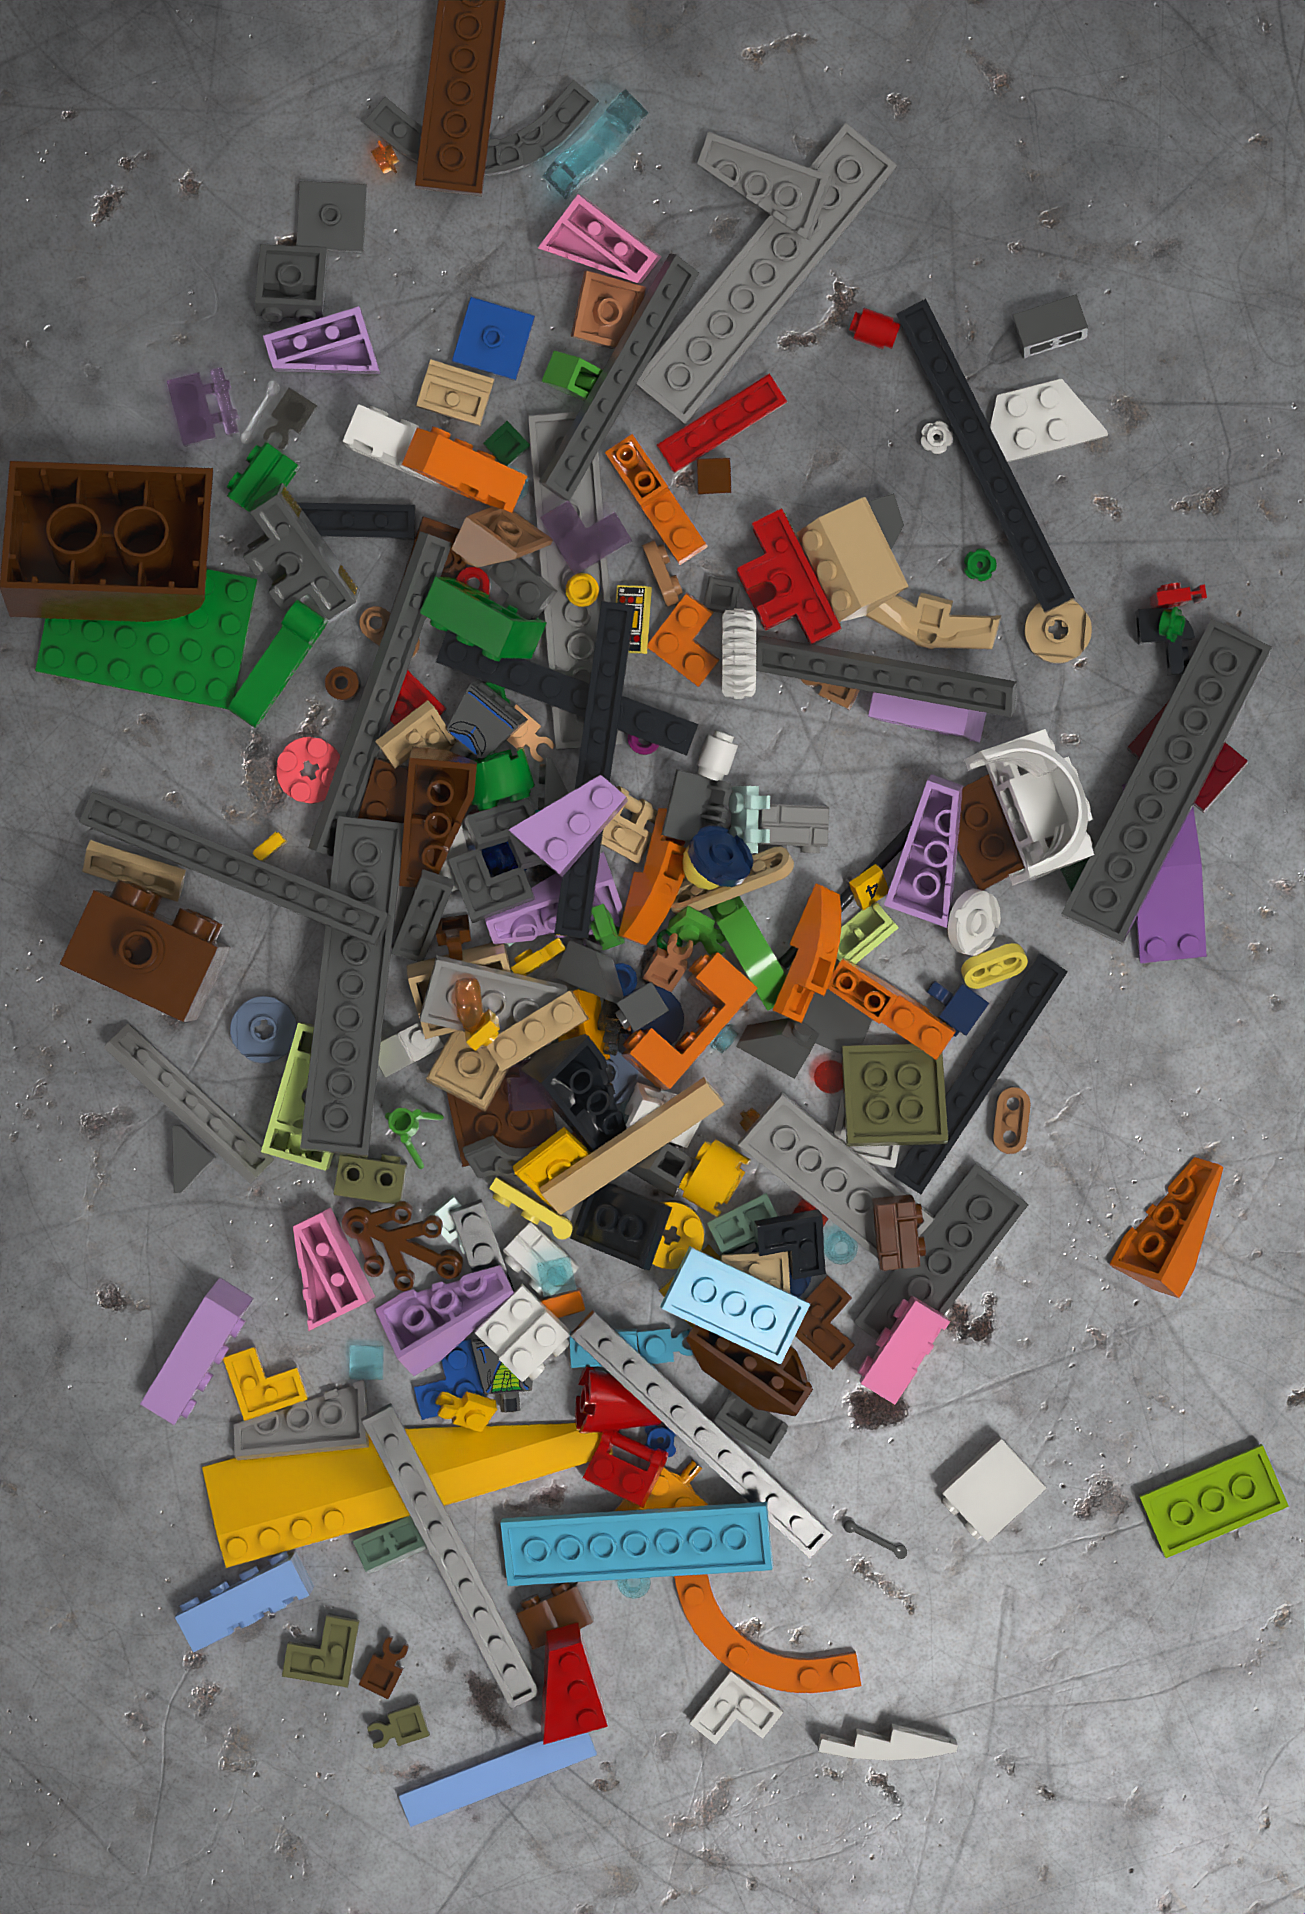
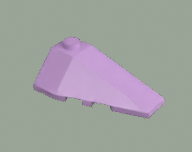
M602 852L600 853L593 907L604 904L611 913L614 924L620 927L624 910L605 854ZM558 873L553 874L531 888L535 900L485 918L493 944L533 941L539 935L554 934L562 877ZM590 926L589 935H594ZM554 934L555 939H556V938H566V936H560V935H555V934Z
M499 1265L463 1275L461 1280L444 1284L442 1281L432 1284V1288L416 1292L413 1289L403 1292L375 1310L397 1359L413 1376H416L448 1355L511 1297L514 1291L503 1268Z

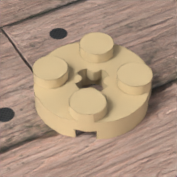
M1074 600L1047 613H1044L1041 604L1038 603L1027 615L1024 624V637L1031 653L1041 660L1053 664L1066 663L1078 657L1088 646L1092 634V625L1088 614ZM1055 621H1061V626L1067 628V634H1062L1060 640L1054 639V635L1048 631L1049 627L1054 626Z

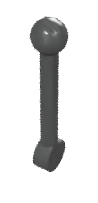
M848 1520L844 1523V1530L847 1533L855 1532L894 1552L898 1559H903L907 1556L905 1546H895L858 1527L853 1520Z

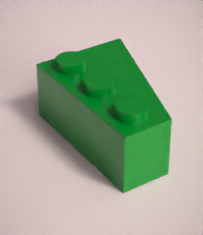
M435 577L420 611L422 615L431 619L430 625L442 631L450 630L457 634L456 639L459 642L482 648V654L495 661H500L501 658H532L547 622L539 618L536 620H526L517 615L518 608L508 605L506 609L490 600V595L451 577Z

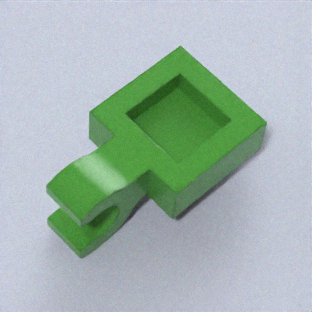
M601 904L593 907L592 914L594 920L591 921L590 926L596 940L603 946L602 950L625 943V939L618 936L620 927L614 924L612 915L605 905Z
M686 906L669 920L667 931L678 934L686 942L689 940L693 941V945L701 942L709 955L717 952L722 955L726 948L719 945L726 938L720 929L714 928L715 920L692 907Z

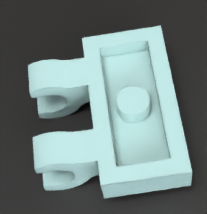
M759 786L732 787L733 793L729 798V809L731 811L729 834L733 837L737 834L747 844L751 853H758V843H770V829H758L759 810L770 809V796H759Z

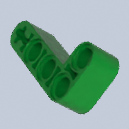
M296 600L282 620L281 629L231 701L228 710L252 727L257 728L325 629L328 620L301 601Z

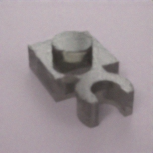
M288 388L271 414L273 418L278 420V423L265 431L263 439L268 442L273 434L279 433L282 435V442L279 444L278 449L281 451L285 450L290 442L289 433L291 430L300 435L318 406L293 389Z

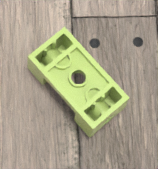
M299 1022L261 1152L326 1171L330 1168L334 1153L300 1149L305 1110L303 1093L308 1084L314 1025Z

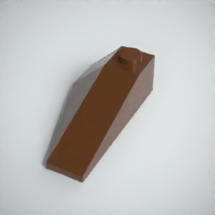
M412 746L408 767L399 886L415 888L422 870L439 875L465 814L474 798L477 762L444 749Z

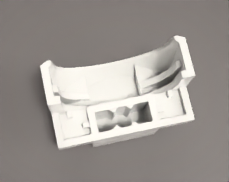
M1046 729L979 751L964 759L968 771L986 765L1025 869L1009 874L1012 885L1027 880H1035L1094 855L1091 838L1086 832L1087 823L1093 820L1089 801L1085 797L1077 770L1071 764L1070 758H1063L1055 752L1054 743L1049 738ZM1018 766L1024 768L1030 773L1020 776ZM1053 838L1052 844L1049 848L1045 840Z

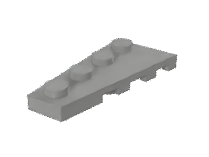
M364 1379L352 1383L353 1386L339 1391L335 1389L323 1393L324 1396L307 1402L302 1401L293 1404L290 1408L278 1412L273 1411L234 1424L235 1458L237 1460L369 1447L368 1433L361 1420L362 1417L367 1415L366 1383Z

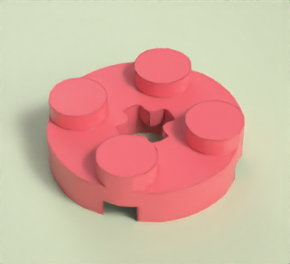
M303 737L292 741L285 747L277 760L276 774L281 788L287 795L299 802L315 804L325 801L340 759V754L334 746L320 738ZM307 761L312 765L318 764L319 770L315 772L316 778L313 780L309 776L301 775V771L305 768L304 763Z

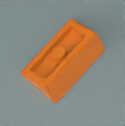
M581 1288L539 1299L557 1318L585 1310Z

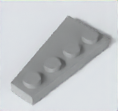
M708 132L697 164L810 241L833 177Z

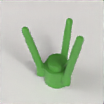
M398 1108L392 1113H386L385 1118L388 1120L390 1129L401 1137V1142L406 1146L417 1167L423 1169L424 1164L411 1142V1137L417 1133L420 1119L441 1121L444 1119V1116L438 1113L422 1112L419 1109L411 1112L406 1108Z

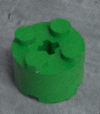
M518 747L516 755H512L511 749L490 754L483 760L480 758L475 759V762H477L475 794L471 805H477L478 811H483L498 806L499 799L510 797V801L513 802L530 796V789L535 787L524 747Z

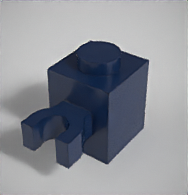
M933 981L926 991L945 1005L938 1014V1017L956 1030V1033L953 1035L957 1037L959 1032L967 1036L990 1004L963 984H960L952 994L939 983Z

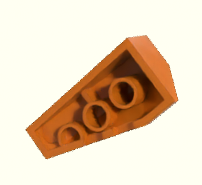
M1194 1157L1168 1186L1169 1193L1157 1206L1152 1204L1146 1211L1148 1216L1136 1229L1131 1227L1124 1235L1109 1265L1155 1291L1180 1299L1196 1266L1223 1167L1220 1164Z

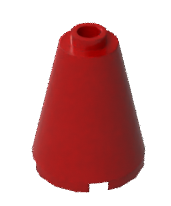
M587 1366L582 1370L578 1385L584 1387L582 1388L581 1395L576 1396L575 1424L576 1429H580L579 1433L588 1434L661 1424L662 1421L609 1372Z

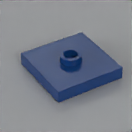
M471 297L452 362L516 381L535 316Z

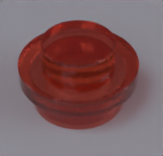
M827 1060L817 1066L814 1072V1081L821 1091L832 1094L843 1089L841 1063Z

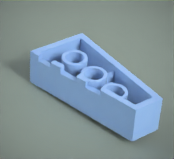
M287 1551L278 1553L268 1559L270 1565L260 1570L255 1565L239 1574L241 1580L231 1585L224 1581L209 1590L211 1595L199 1601L196 1596L179 1605L182 1611L177 1613L175 1619L193 1653L232 1634L238 1626L244 1628L257 1622L265 1616L264 1613L267 1611L275 1613L285 1608L294 1601L293 1598L296 1596L298 1600L308 1597L314 1588V1584L296 1551L289 1555Z

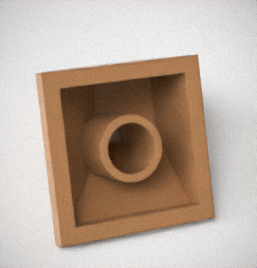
M490 507L466 516L452 550L460 555L465 563L478 568L522 557L551 545L553 539L516 512L510 513Z

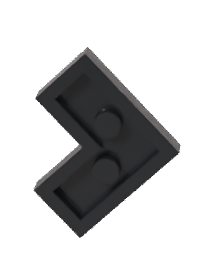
M819 1209L754 1221L755 1246L759 1256L789 1251L790 1275L793 1280L826 1274L823 1220Z

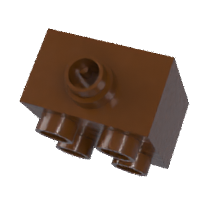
M118 879L112 892L93 890L59 965L182 1022L198 1020L231 949L230 946L217 941L223 924L189 908L186 910L179 908L173 921L156 913L163 896L128 880L122 881Z

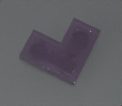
M566 501L540 517L574 575L581 573L632 542L615 512L587 529L570 501Z

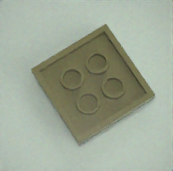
M914 1044L842 1046L841 1059L846 1147L947 1144L948 1130L943 1052L936 1060Z

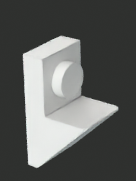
M418 1022L381 1042L379 1066L384 1076L387 1077L444 1047L440 1036L425 1039L421 1023Z

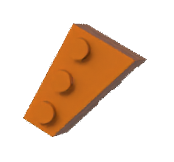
M433 426L431 431L420 428L416 429L402 462L403 466L468 499L510 513L513 512L527 475L495 461L496 457L481 450L473 451L474 446L457 438L454 441L450 440L451 434Z

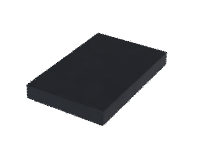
M609 1182L583 1200L570 1239L650 1271L672 1207Z

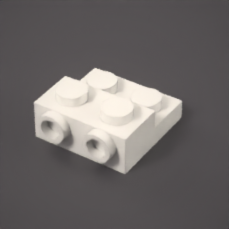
M523 1284L475 1330V1334L499 1356V1360L522 1382L527 1377L532 1381L536 1379L546 1368L543 1362L551 1354L555 1357L559 1356L570 1344L567 1340L570 1336V1330Z

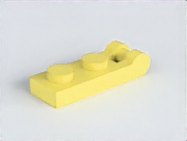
M498 1176L495 1178L489 1188L495 1192L492 1196L493 1199L508 1208L511 1203L523 1209L520 1214L521 1216L536 1225L541 1220L551 1226L554 1236L560 1240L567 1239L571 1235L573 1225L569 1219L559 1215L553 1209Z

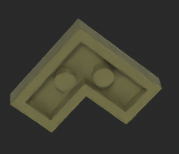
M327 1614L321 1647L288 1642L282 1677L348 1688L360 1620Z

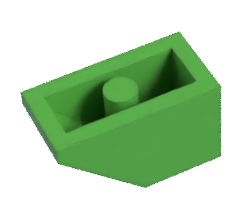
M553 351L541 382L585 402L603 370L580 357Z

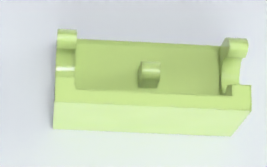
M875 902L864 911L861 910L841 927L840 944L837 954L839 963L844 958L857 964L899 928L878 903Z

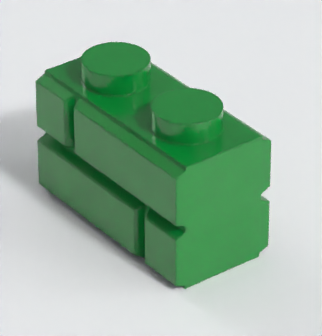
M265 442L262 447L257 444L246 459L250 464L243 474L236 472L229 481L226 488L230 492L227 497L250 513L256 499L281 483L287 487L299 471L300 466L269 443Z

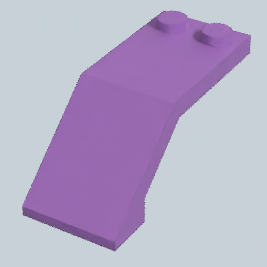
M1127 784L1122 785V793ZM1193 807L1136 917L1138 959L1140 963L1207 957L1202 862Z

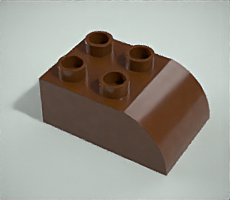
M10 461L0 574V591L9 616L152 622L179 618L199 609L205 600L213 468Z

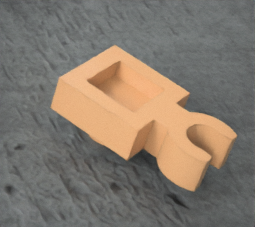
M516 704L514 708L528 720L507 741L516 749L527 745L530 747L532 757L536 761L542 762L544 759L538 755L537 747L540 744H547L551 749H554L555 745L551 739L536 735L542 726Z

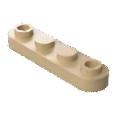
M773 847L752 855L753 867L750 870V874L737 886H720L713 890L697 888L688 880L684 881L670 909L675 915L686 906L701 911L782 880L792 872L794 861L787 849Z

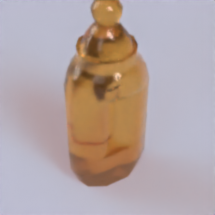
M476 978L459 979L456 981L454 988L457 1017L463 1024L466 1032L474 1033L479 1028V1022L483 1017L481 986Z

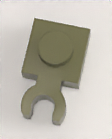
M420 1702L389 1712L387 1714L389 1723L374 1721L367 1727L368 1732L378 1729L383 1733L381 1740L373 1742V1748L376 1749L384 1747L389 1742V1739L394 1737L397 1746H401L430 1736Z

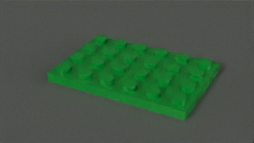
M207 569L205 600L202 606L188 615L169 620L136 622L45 618L35 671L228 710L237 692L258 579Z

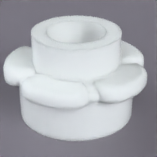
M936 421L933 424L927 423L921 430L922 438L920 442L922 447L927 451H932L934 454L945 452L947 446H950L953 442V433L948 430V425L942 421ZM938 434L940 439L934 440L933 436Z

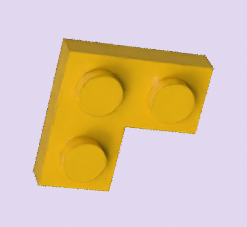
M256 1346L223 1358L244 1421L308 1399L298 1367L266 1377Z

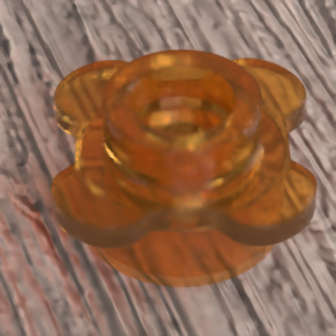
M379 140L377 142L379 147L373 149L371 153L383 174L391 170L396 174L397 170L394 165L400 161L391 145L383 147Z

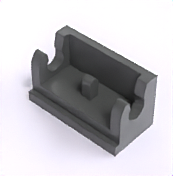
M1077 294L1013 314L1014 330L1023 358L1086 339L1088 335V325Z
M733 1392L729 1393L713 1418V1422L767 1459H770L788 1428V1425L767 1411L755 1409Z

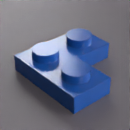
M471 1338L463 1340L441 1360L446 1379L414 1386L422 1420L438 1416L437 1412L441 1405L435 1404V1400L441 1392H448L459 1398H462L466 1391L486 1397Z

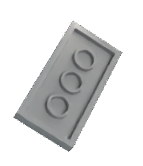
M436 955L420 1013V1021L465 1032L472 1023L490 1009L499 1018L500 1030L498 1032L500 1034L565 994L567 986Z

